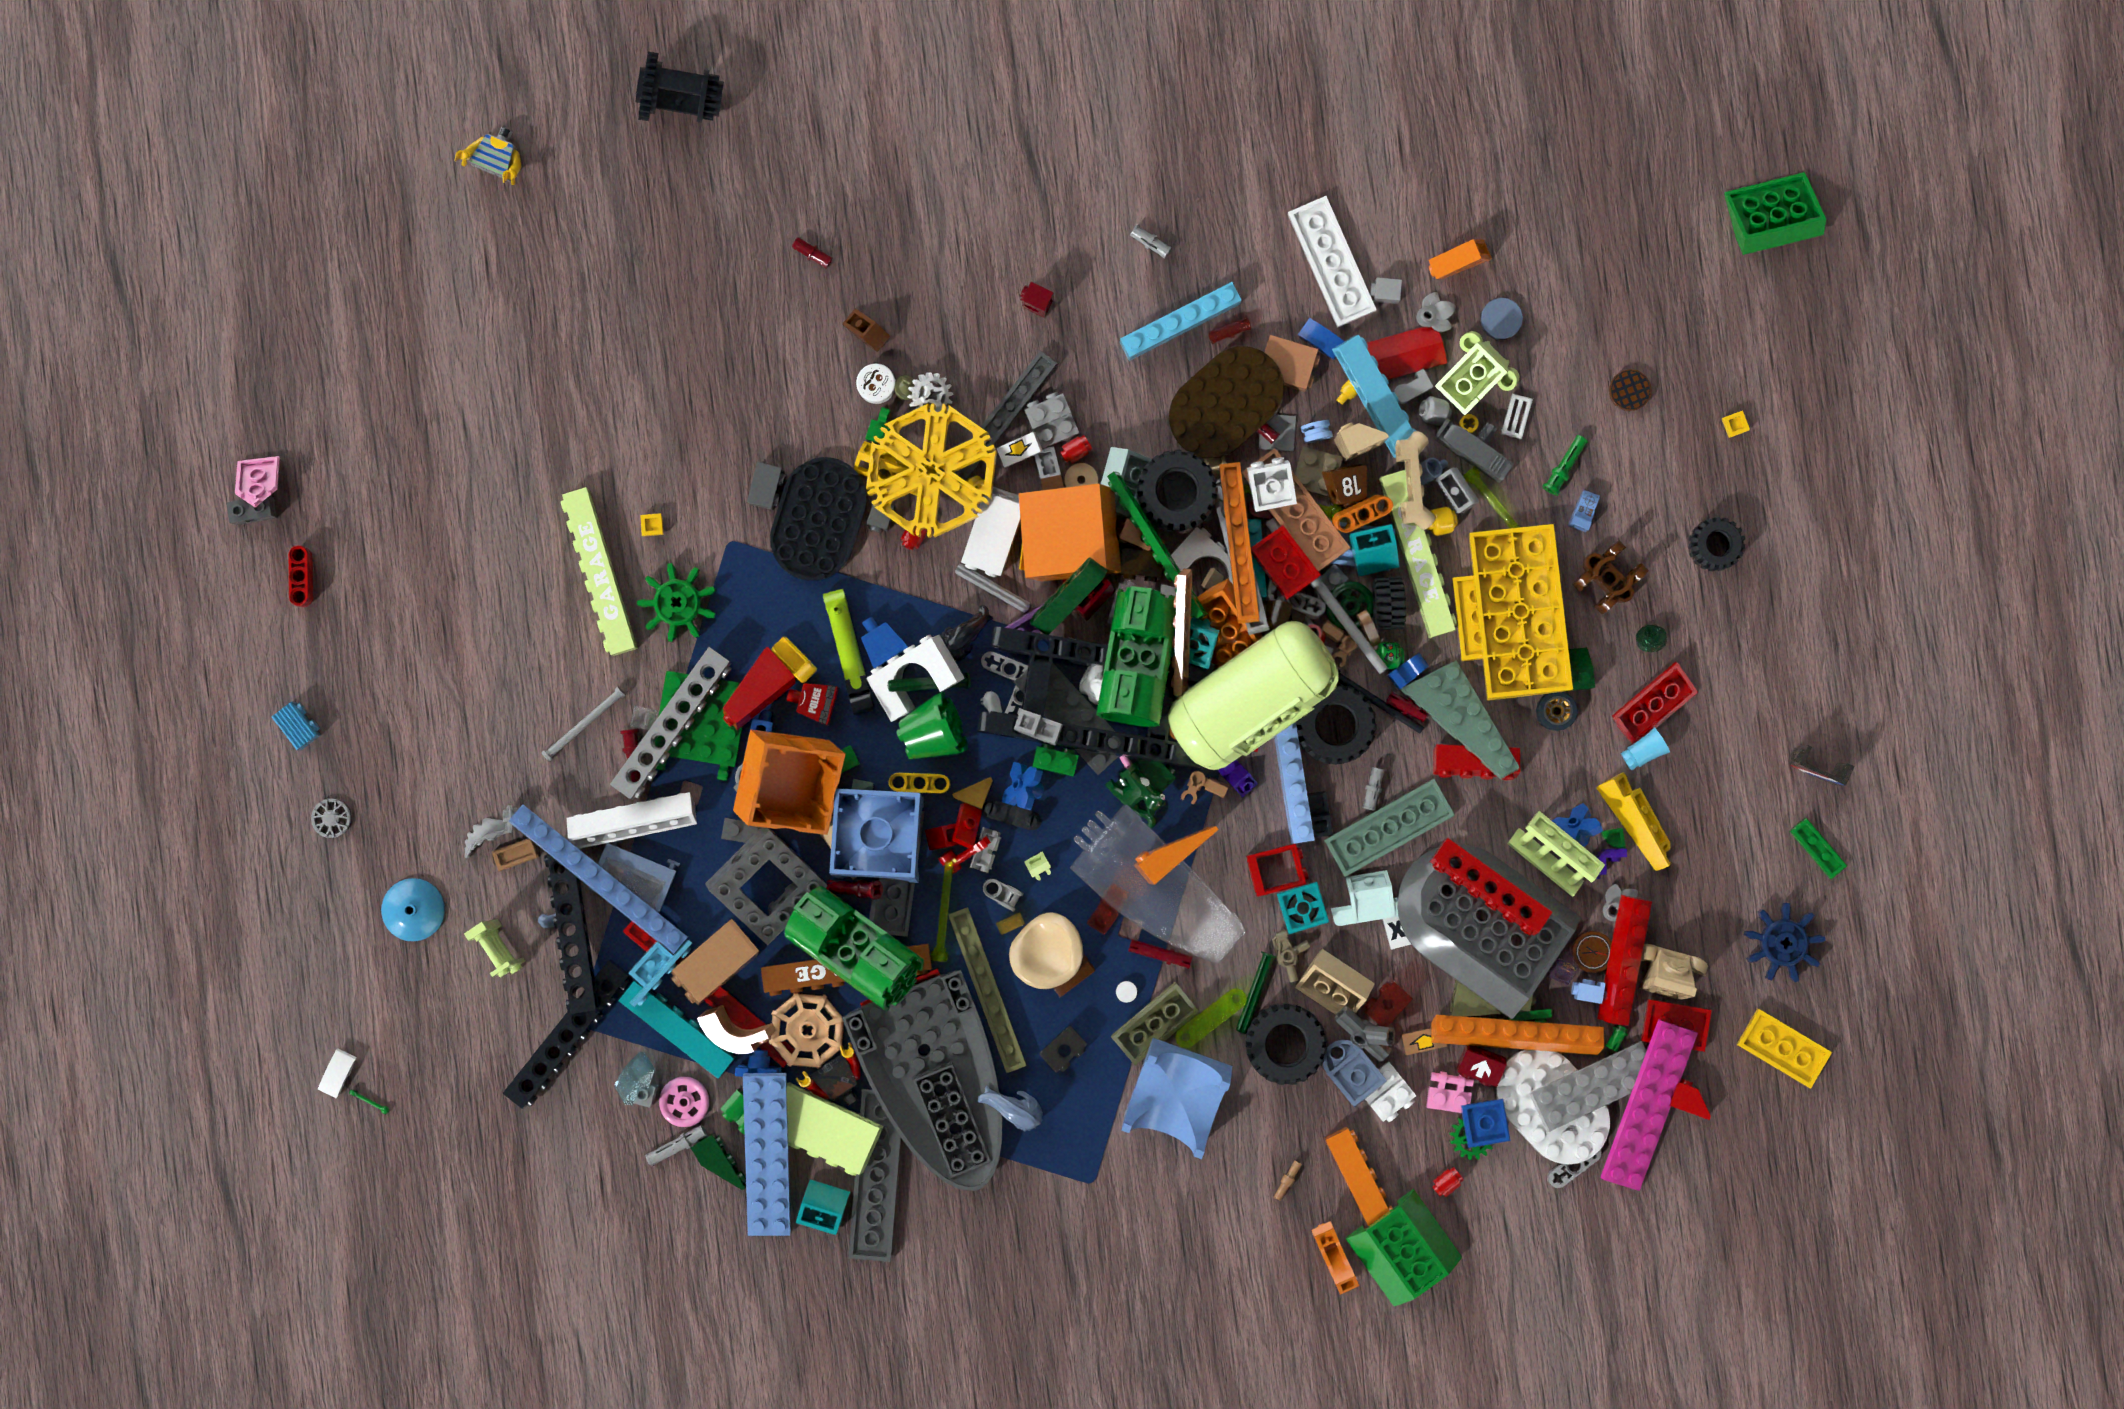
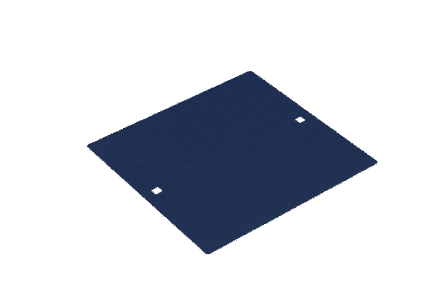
M736 541L729 542L726 545L714 583L716 592L710 596L706 608L717 615L715 618L704 616L699 631L700 637L696 640L686 674H690L705 651L710 647L731 662L729 666L732 668L725 678L721 677L720 680L741 683L766 647H769L771 650L782 637H787L817 668V671L805 683L839 687L829 726L796 712L798 704L787 701L790 689L802 691L804 683H801L796 677V684L763 710L772 712L771 722L775 726L774 733L830 740L840 750L851 745L860 764L841 774L836 789H852L853 779L874 783V791L897 792L889 786V778L895 773L941 774L949 778L951 785L947 792L920 793L924 798V808H922V811L925 812L918 857L919 883H915L908 937L891 936L905 946L929 943L932 969H929L928 972L938 968L941 975L961 970L986 1035L997 1077L999 1093L1007 1097L1023 1100L1025 1098L1018 1095L1017 1092L1024 1091L1034 1097L1041 1106L1043 1112L1042 1122L1036 1129L1033 1128L1030 1131L1026 1130L1024 1132L1021 1129H1017L1013 1123L1002 1115L1000 1157L1084 1183L1094 1182L1132 1063L1111 1038V1035L1150 1003L1162 964L1161 960L1128 952L1131 940L1118 936L1119 929L1125 916L1142 921L1143 926L1138 941L1164 949L1167 948L1197 849L1155 885L1149 884L1135 868L1134 864L1137 862L1135 858L1143 851L1149 852L1202 830L1213 793L1204 790L1205 787L1202 786L1201 790L1196 792L1197 800L1194 804H1191L1193 800L1191 794H1187L1184 800L1181 799V795L1189 788L1187 784L1192 772L1199 770L1205 774L1206 778L1209 779L1211 776L1217 780L1220 773L1217 770H1210L1205 767L1203 769H1194L1170 765L1176 771L1174 774L1176 779L1162 792L1165 795L1166 805L1156 810L1154 815L1156 818L1155 827L1147 829L1146 824L1148 820L1137 816L1105 786L1110 779L1117 782L1120 779L1119 772L1126 769L1120 758L1118 757L1104 771L1097 775L1075 751V755H1078L1074 777L1043 770L1040 783L1044 786V792L1041 798L1034 800L1030 810L1041 816L1042 822L1038 829L1028 830L990 819L984 815L983 808L976 807L982 810L975 843L979 841L983 827L1001 833L1000 837L1002 838L1000 839L997 851L992 852V855H995L992 869H989V872L986 873L971 868L973 856L962 862L960 864L962 868L952 875L945 865L942 866L938 858L950 849L957 856L968 848L958 844L929 851L925 830L956 824L960 805L964 802L955 799L952 794L989 777L992 778L993 782L985 802L988 800L1002 802L1005 789L1012 785L1010 771L1013 762L1026 765L1027 769L1030 766L1033 767L1037 746L1042 747V743L977 732L980 712H988V709L981 704L983 701H980L985 693L988 691L995 692L1000 699L1002 713H1005L1016 686L1013 680L986 670L981 663L982 656L986 652L991 651L1025 665L1029 664L1030 656L999 651V648L992 647L993 627H1006L1008 625L990 620L980 631L976 640L970 643V645L973 644L971 652L964 659L955 661L963 675L966 672L969 673L971 679L970 688H948L941 691L945 692L946 696L944 697L946 699L951 698L963 723L961 725L963 729L962 737L967 738V750L959 754L920 759L913 758L910 760L905 751L907 747L904 741L901 742L897 735V730L900 729L899 722L905 716L891 722L870 685L869 688L875 710L858 715L853 714L823 594L844 589L867 678L872 675L871 671L874 669L861 639L862 636L868 633L862 624L868 618L873 616L878 626L886 622L908 647L912 645L917 647L921 644L920 640L928 635L932 637L941 635L947 627L954 629L961 623L968 621L974 614L840 573L818 581L798 579L787 573L778 564L772 552ZM1038 642V648L1041 651L1048 650L1046 642ZM992 655L990 658H985L988 667L994 664L998 666L996 670L1001 671L1004 659H1000L999 663L994 660ZM1054 658L1052 662L1079 691L1081 679L1089 666L1069 663V660ZM909 663L902 675V679L931 677L927 669L917 663ZM1007 663L1004 666V672L1012 675L1016 672V666L1013 663ZM1020 666L1019 673L1015 678H1018L1022 673H1024L1022 672L1024 667ZM714 668L706 669L705 677L713 678L715 675ZM1188 683V686L1190 688L1195 685L1192 683ZM939 689L906 691L915 708L934 695L941 693ZM1019 690L1016 693V699L1019 702H1023L1024 694ZM1082 694V695L1084 696V698H1085V699L1094 707V709L1097 711L1098 705H1096V704L1092 703L1091 701H1089L1088 695ZM1013 701L1011 706L1016 707L1013 712L1008 714L1018 715V710L1022 706ZM759 713L752 719L758 720ZM751 719L742 727L736 767L729 766L727 781L717 779L720 768L718 764L669 756L665 770L656 769L658 772L653 778L646 801L679 794L683 781L701 785L703 789L698 805L695 806L697 824L635 837L630 852L668 868L670 866L667 863L668 859L680 863L679 867L675 866L674 868L677 872L659 914L687 936L686 940L692 942L689 946L691 950L686 957L731 919L759 950L757 957L722 985V987L767 1025L772 1023V1011L777 1010L793 996V993H791L790 989L782 990L781 995L770 996L769 992L764 993L761 967L813 960L814 958L785 938V929L769 945L764 943L719 901L705 884L745 844L743 842L721 839L725 818L742 820L733 811L737 794L733 787L737 784L735 780L736 771L744 761L752 723ZM1104 719L1115 732L1133 733L1134 735L1139 733L1144 737L1147 735L1148 727L1127 725ZM1169 733L1168 741L1178 742ZM1053 745L1055 746L1054 750L1062 752L1063 748L1074 750L1073 748ZM1151 745L1150 751L1154 749L1159 754L1158 747ZM1130 758V760L1132 761V763H1134V762H1136V761L1138 762L1137 759ZM901 776L894 778V787L901 788L904 786L905 782ZM916 778L914 780L915 788H924L926 784L924 778ZM938 778L935 781V787L938 790L945 789L947 785L946 780ZM1142 799L1139 802V806L1141 809L1147 810L1145 801ZM770 828L815 870L825 882L827 880L857 882L860 879L867 882L875 880V877H856L855 879L851 877L843 879L834 878L829 873L831 849L820 834L799 832L790 828ZM1043 851L1051 866L1049 868L1051 874L1048 875L1044 871L1039 874L1041 880H1037L1036 877L1031 876L1024 861ZM768 860L741 889L744 890L747 897L753 903L756 902L761 910L769 916L767 910L769 904L772 901L775 902L786 891L785 888L794 882L773 862ZM624 870L621 884L640 899L649 903L653 902L660 885ZM990 878L997 879L1024 893L1023 896L1019 897L1014 907V912L985 895L983 884L986 880ZM994 882L989 883L986 887L987 892L990 894L996 893L998 885ZM833 893L869 919L872 898H858L853 894ZM614 906L594 966L595 976L608 960H613L626 972H629L646 953L644 949L623 932L631 920ZM967 907L969 908L1026 1062L1025 1067L1006 1073L948 916V914ZM1050 912L1061 914L1073 923L1081 937L1083 953L1096 969L1094 973L1061 997L1053 988L1038 989L1024 983L1014 973L1009 958L1011 944L1021 930L1037 916ZM671 972L669 974L665 973L660 978L662 980L661 984L655 990L652 988L650 990L655 994L660 993L668 999L666 1003L671 1007L675 1005L684 1012L683 1016L688 1020L692 1018L699 1023L697 1018L704 1011L712 1009V1007L705 1001L700 1005L696 1002L692 1004L685 996L687 991L682 986L678 987L672 981L671 977L673 975ZM632 976L628 978L630 981L628 986L623 991L619 990L616 993L615 997L617 999L610 1008L606 1006L601 1012L604 1014L597 1024L592 1023L588 1028L589 1030L696 1062L619 1002L622 995L635 981ZM605 980L603 988L606 991H611L613 983L610 980ZM1123 981H1130L1137 988L1136 998L1131 1002H1122L1116 995V988ZM845 982L844 986L832 987V983L824 984L823 989L812 990L811 986L803 987V991L798 992V994L826 995L827 999L842 1017L861 1007L860 1002L868 999L847 982ZM802 1003L805 1009L812 1010L817 1007V1004ZM794 1005L784 1015L790 1018L798 1011L797 1006ZM824 1007L820 1010L827 1021L833 1019ZM579 1016L578 1022L585 1024L587 1021L586 1016ZM780 1021L779 1036L786 1035L787 1022ZM844 1024L842 1046L844 1050H848V1043L852 1044ZM804 1025L802 1027L804 1029L803 1035L808 1034L811 1036L812 1026L807 1027ZM835 1025L829 1026L828 1038L834 1040ZM827 1043L823 1044L817 1050L819 1056L831 1046ZM921 1044L918 1047V1052L921 1055H927L930 1052L929 1045ZM839 1050L836 1054H834L829 1060H827L821 1066V1068L829 1062H831L832 1060H834L835 1058H837L838 1056H840L841 1051ZM799 1051L797 1056L799 1058L813 1059L812 1052ZM733 1053L736 1058L725 1072L735 1074V1067L739 1064H748L751 1053ZM770 1057L769 1066H780L781 1073H786L787 1083L790 1082L801 1087L796 1078L799 1080L805 1079L803 1071L823 1089L827 1085L834 1088L833 1085H837V1081L841 1082V1080L828 1078L814 1080L811 1075L819 1070L816 1067H790L787 1064L782 1067ZM844 1057V1060L835 1065L833 1069L820 1076L847 1078L846 1072L852 1069ZM861 1064V1077L859 1080H854L855 1084L836 1098L828 1099L839 1106L860 1113L862 1089H872ZM938 1084L934 1087V1092L942 1094L946 1087ZM852 1093L856 1101L849 1105L844 1098ZM953 1123L949 1130L956 1133L960 1131L961 1126L958 1123Z

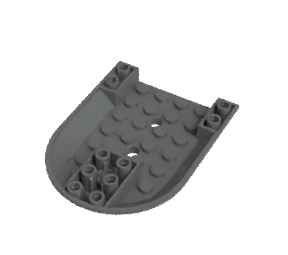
M1457 844L1553 912L1538 934L1534 936L1532 934L1527 935L1521 931V926L1504 919L1500 911L1487 907L1485 905L1486 901L1480 897L1475 898L1467 891L1468 889L1462 884L1461 886L1455 884L1445 872L1440 873L1435 870L1433 864L1429 861L1439 847L1432 849L1419 857L1411 865L1401 882L1398 892L1397 909L1403 932L1411 945L1426 959L1510 1019H1513L1530 999L1575 932L1581 917L1488 851L1471 845ZM1451 859V866L1456 869L1459 868V862ZM1468 871L1469 879L1476 881V874ZM1486 884V891L1489 893H1494L1493 886L1491 884ZM1447 887L1450 890V896H1444L1441 888ZM1503 896L1504 904L1511 906V899ZM1521 908L1520 913L1522 917L1528 918V911ZM1478 910L1486 913L1487 919L1485 921L1477 919L1476 913ZM1513 935H1518L1521 938L1522 943L1520 946L1512 944L1511 937Z

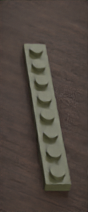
M967 907L948 914L1006 1073L1025 1067L1026 1062L969 908Z

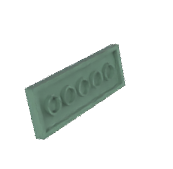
M1432 779L1324 841L1342 874L1346 877L1450 819L1455 814L1435 779Z

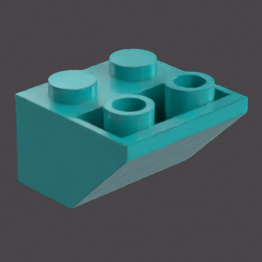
M1392 524L1352 533L1348 536L1358 577L1399 567L1397 543Z
M810 1179L796 1223L837 1235L850 1191Z

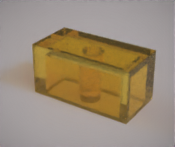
M1019 912L997 922L996 925L1001 935L1025 925V922Z

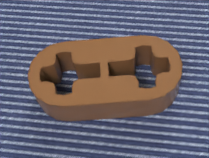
M1365 610L1357 614V619L1367 641L1372 647L1378 645L1381 640L1369 613Z

